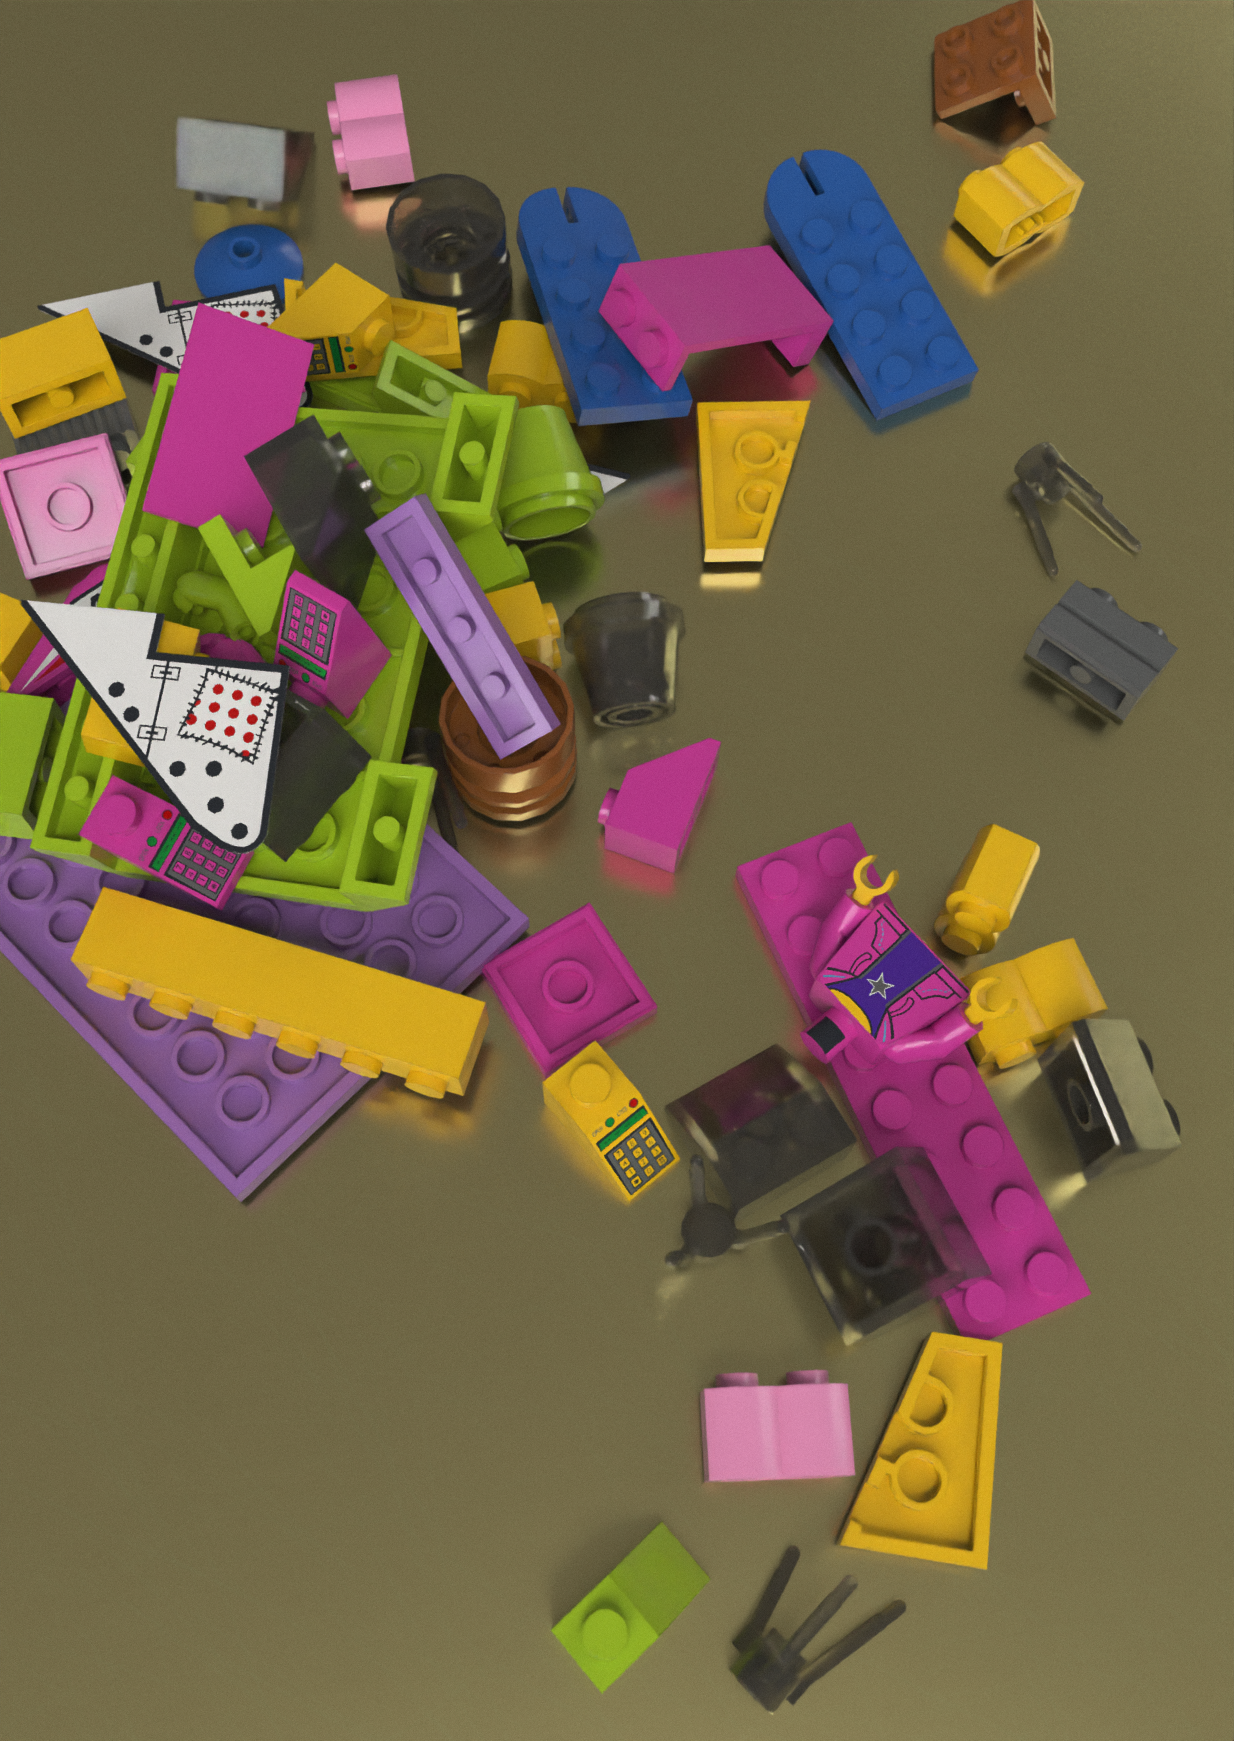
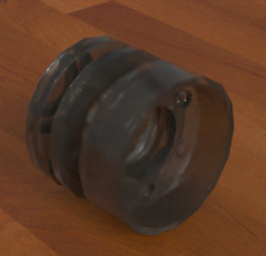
M444 173L419 179L400 192L389 208L386 233L395 263L402 298L456 308L459 333L483 327L500 315L511 298L513 271L511 256L508 250L506 219L499 198L480 181L466 175Z

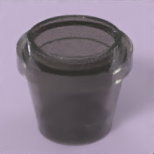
M625 592L606 595L579 606L574 611V614L563 624L564 646L567 652L574 655L594 722L604 727L630 728L657 723L674 715L676 712L679 642L686 634L683 610L679 606L670 603L667 598L647 592Z

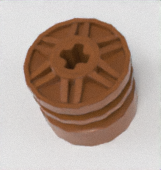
M526 656L521 657L555 713L560 725L501 760L453 680L441 698L439 726L446 749L449 771L456 792L473 810L495 820L522 821L545 814L565 798L576 778L577 741L575 735V710L567 685L549 666Z

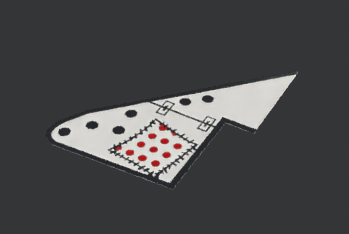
M160 281L37 306L38 310L55 318L88 308L103 340L178 374L198 302L268 327L285 311L276 284L165 307ZM309 381L304 384L306 391L302 393L299 407L307 408L312 402L313 391Z
M22 600L21 606L136 753L189 826L217 847L228 852L246 854L258 848L268 833L290 666L157 652L165 614Z

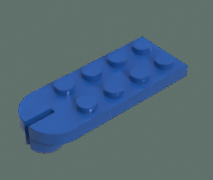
M830 150L804 152L799 166L794 157L782 162L772 173L767 185L763 202L766 222L796 277L834 320L828 330V334L876 421L972 382L979 370L864 169L848 156Z
M566 187L563 207L556 188L544 189L529 196L523 202L519 211L516 240L578 426L688 416L693 399L682 369L672 389L662 392L599 313V308L619 264L641 261L627 221L621 210L603 195L577 187Z

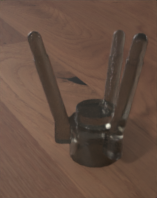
M1040 443L1025 452L1018 460L1014 473L1021 482L1012 489V493L1024 509L1048 575L1056 576L1059 569L1035 500H1043L1045 504H1053L1071 492L1133 552H1139L1142 549L1141 542L1102 504L1104 501L1103 495L1066 462L1052 443Z
M409 728L401 764L433 767L438 772L432 803L441 837L458 852V844L450 813L455 825L460 829L468 825V819L443 753L441 735L429 728Z
M694 1154L689 1160V1202L691 1209L685 1214L680 1227L679 1241L682 1247L667 1253L664 1260L669 1267H687L693 1260L698 1263L711 1264L721 1260L728 1254L730 1248L744 1250L750 1244L786 1234L790 1230V1224L787 1220L781 1219L745 1230L736 1229L734 1219L725 1207L708 1202L705 1187L704 1161L700 1155Z
M792 1545L787 1549L782 1561L775 1570L749 1623L732 1642L741 1654L728 1670L764 1709L773 1714L785 1699L794 1706L813 1683L903 1615L907 1609L906 1603L900 1599L895 1600L799 1671L807 1662L801 1654L803 1649L837 1613L842 1604L857 1589L859 1582L854 1575L850 1574L844 1577L788 1640L775 1627L764 1638L762 1633L801 1556L800 1548Z

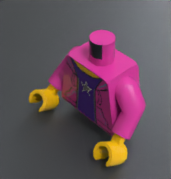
M878 854L864 857L857 863L853 877L857 887L855 889H846L821 924L810 960L809 968L815 981L809 997L822 1015L801 1031L800 1036L809 1051L825 1064L849 1044L871 1065L878 1063L886 1057L897 1064L942 1059L983 1029L982 1021L985 1018H1006L1011 1016L1017 1008V999L1008 1000L996 1011L992 1010L986 1003L987 991L992 986L1000 983L1003 978L985 977L978 980L970 991L884 900L874 908L871 901L873 897L891 891L899 880V872L897 869H894L881 887H876L868 881L867 869L876 860Z

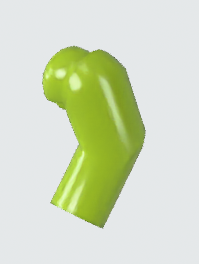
M200 570L187 572L178 578L177 587L172 594V600L180 612L188 615L192 611L193 615L198 616L206 608L217 611L233 641L240 639L247 641L257 635L226 578Z

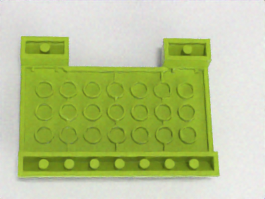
M161 373L96 607L165 614L164 620L199 629L200 636L207 633L224 634L227 638H230L217 611L206 608L198 616L193 615L192 611L185 615L176 608L172 600V594L177 587L178 578L187 572L200 570L225 578L199 529L142 511L179 375ZM454 392L449 417L298 408L276 495L278 503L273 507L262 550L266 557L269 558L290 544L299 543L314 560L315 565L311 579L349 600L392 656L348 719L327 706L319 715L300 704L286 691L268 833L261 845L254 850L255 853L232 893L363 912L409 904L438 773L433 767L401 764L429 639L364 529L411 498L425 493L454 543L492 523L519 408L517 396ZM258 635L245 641L253 645L267 663H274L275 650L259 638ZM77 678L30 848L37 852L124 877L166 883L78 835L112 775L173 806L175 805L146 767L86 752L81 732L92 696ZM289 680L287 683V690L292 684Z

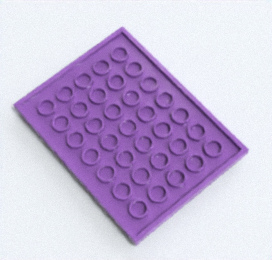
M71 698L60 707L65 717ZM427 823L409 904L370 912L232 893L221 911L168 883L124 877L37 852L30 848L32 839L0 836V951L240 1202L254 1191L371 1078L358 1075L343 1068L340 1065L342 1058L317 1051L315 1058H303L279 1048L276 1045L277 1038L253 1032L251 1039L238 1038L215 1028L212 1025L214 1019L190 1012L187 1020L177 1019L149 1006L151 999L128 993L125 1000H116L89 989L86 986L88 979L70 959L103 887L460 994L482 973L481 969L485 964L489 963L498 954L504 952L530 927L529 918Z

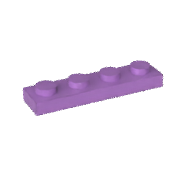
M426 493L411 498L364 529L499 759H503L560 725L559 720Z

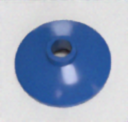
M257 224L239 225L216 234L201 248L194 265L195 280L204 298L276 284L281 302L284 304V278L302 281L304 274L302 255L296 243L278 229Z

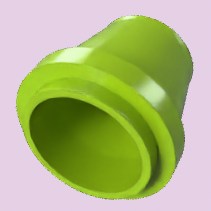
M537 405L518 409L496 507L503 526V531L501 532L507 538L514 540H538L562 535L588 524L596 516V511L604 504L605 496L600 478L591 474L567 420L566 412L562 408L552 405Z

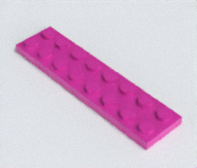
M852 822L739 865L735 874L807 1026L822 1015L809 997L815 981L809 964L820 926L846 889H855L857 887L853 879L854 869L862 858L868 856ZM871 864L867 869L868 881L876 887H881L883 883L873 864ZM887 892L874 896L871 900L874 908L884 900L897 913ZM964 1043L942 1059L897 1064L886 1057L873 1065L866 1062L853 1046L849 1044L825 1064L954 1335L989 1341L1091 1295L1069 1248Z

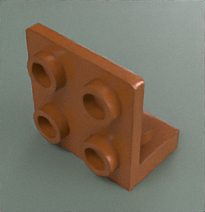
M1020 0L1013 4L1005 5L994 12L962 25L954 26L934 38L935 110L940 119L947 118L1011 92L1014 93L1015 100L1020 108L1027 106L1036 125L1056 118L1053 42L1035 0Z

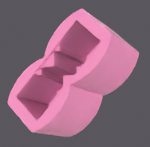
M398 75L334 83L336 100L327 101V109L332 135L341 134L342 139L332 140L338 175L348 173L351 190L414 182Z
M827 1370L787 1372V1385L759 1386L758 1373L715 1375L716 1388H705L700 1392L704 1482L836 1478L855 1475L848 1383H829V1372Z

